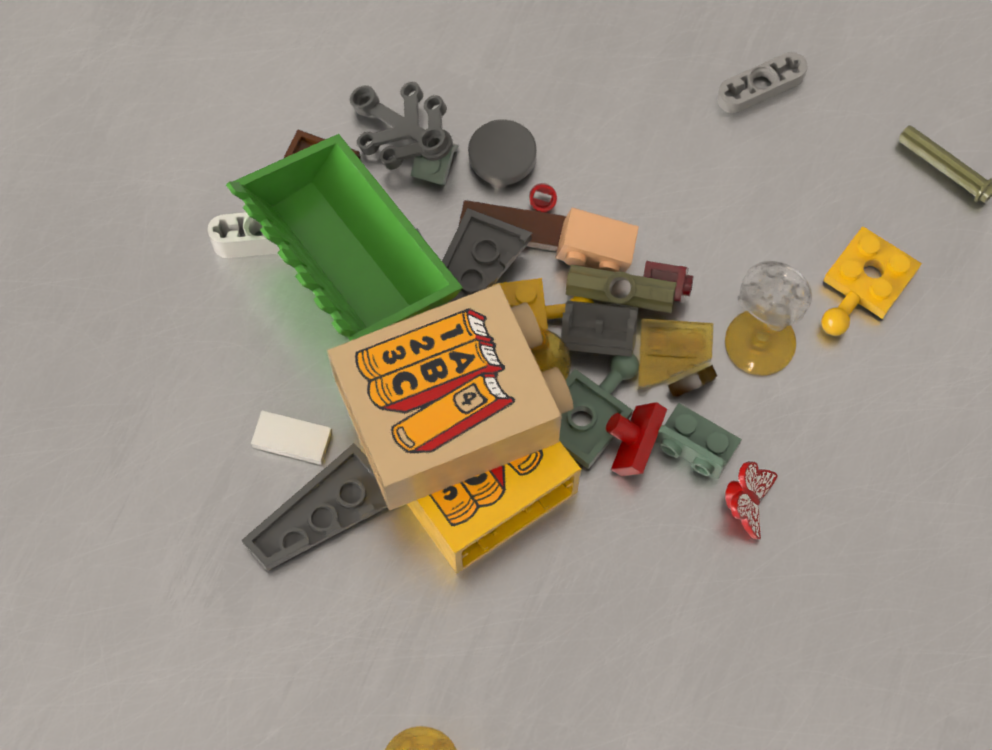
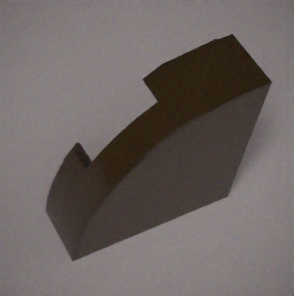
M713 365L669 384L668 387L672 396L678 397L715 380L717 374Z

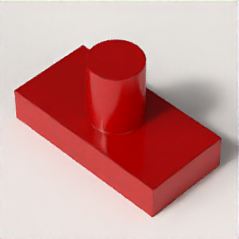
M658 402L635 406L630 420L619 413H615L610 417L606 424V432L622 441L611 467L613 472L621 477L643 474L667 408Z

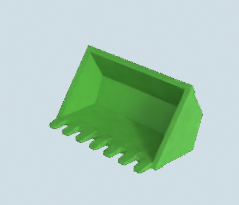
M340 134L325 139L235 181H229L226 184L230 192L245 203L243 209L246 213L262 225L260 231L266 239L279 247L280 251L277 253L282 260L298 272L295 275L298 281L315 294L316 297L313 300L318 307L331 315L334 319L331 324L337 332L347 337L350 341L445 305L455 298L463 288Z

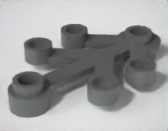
M408 82L401 88L400 94L404 99V117L381 104L378 95L371 86H360L351 93L350 103L359 115L367 117L373 115L393 127L375 133H362L357 139V146L363 154L372 155L379 150L380 145L409 138L416 141L415 143L398 148L395 146L385 147L379 157L387 169H396L402 164L403 160L421 155L430 161L440 160L451 151L453 146L452 137L446 130L442 129V116L446 113L447 106L440 96L433 95L425 100L424 109L428 114V129L425 130L419 126L418 103L423 99L424 94L416 82Z

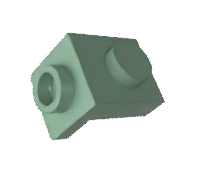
M453 143L451 151L440 160L430 161L422 155L415 157L410 176L445 185L453 154L457 152L459 145Z

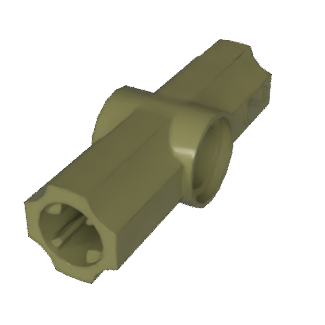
M571 264L566 282V295L614 303L618 306L638 307L672 314L677 282L630 275L623 271L613 272ZM626 280L630 283L631 290L626 297L616 298L613 296L612 287L616 281Z

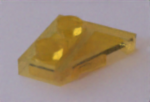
M642 319L638 389H645L710 362L712 359L714 323Z

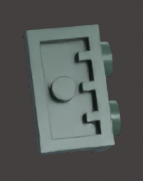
M678 403L665 425H662L658 430L659 433L655 442L660 444L661 450L675 458L680 456L692 463L691 466L698 473L704 476L712 475L719 479L742 439Z

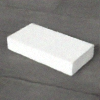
M262 410L251 446L252 448L322 465L332 435V428Z

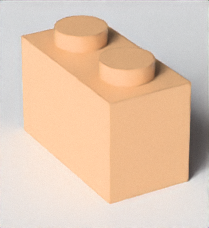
M572 207L563 222L555 259L565 261L569 266L572 264L613 272H626L632 264L639 226Z

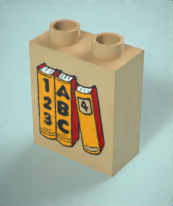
M500 284L327 350L334 380L389 511L559 443L561 414L573 410V401L569 388L557 367L541 373L530 350L542 345V336L537 320L526 302L511 308Z

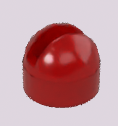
M539 183L531 189L529 201L535 210L547 212L555 206L557 194L551 185ZM535 191L550 195L551 200L547 201L534 197Z

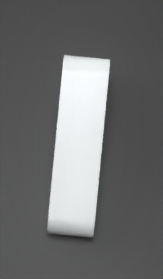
M246 212L222 214L214 217L208 224L207 231L213 249L217 255L223 258L278 254L277 252L280 251L279 247L267 240L264 235H254L260 231L262 225L251 218Z

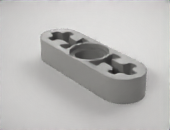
M788 52L725 80L720 85L717 96L719 107L726 112L737 113L801 84L807 71L806 59L798 53ZM788 66L790 69L797 68V72L794 74L792 70L785 71V67ZM757 77H765L769 79L771 86L765 89L759 88L754 84L753 80ZM728 92H731L733 95L740 93L739 99L736 100L733 96L727 97Z

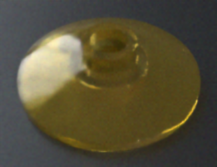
M751 309L739 314L731 321L725 335V348L731 361L741 370L759 376L772 375L783 370L791 362L796 351V336L789 322L778 313L766 309ZM763 333L769 339L761 341L757 338L756 334Z

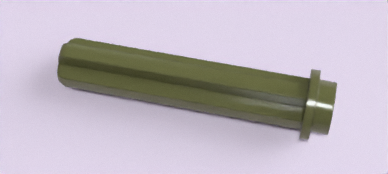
M909 125L902 131L899 141L973 194L975 196L974 201L978 202L980 200L986 203L992 197V178L989 180L985 179L913 126Z

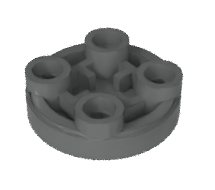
M501 119L485 123L474 132L469 141L468 156L473 171L480 178L489 182L494 188H504L508 184L522 180L531 172L536 164L537 148L535 139L526 127L515 121Z

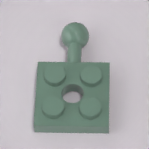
M632 354V357L615 355L611 360V372L600 385H597L576 369L565 380L572 397L573 410L561 414L559 440L572 458L587 469L592 466L614 438V436L606 432V424L610 417L615 413H619L629 420L632 416L633 410L611 395V393L622 380L631 379L637 374L639 361L634 354ZM577 411H585L590 414L592 421L586 426H578L572 421L571 416Z

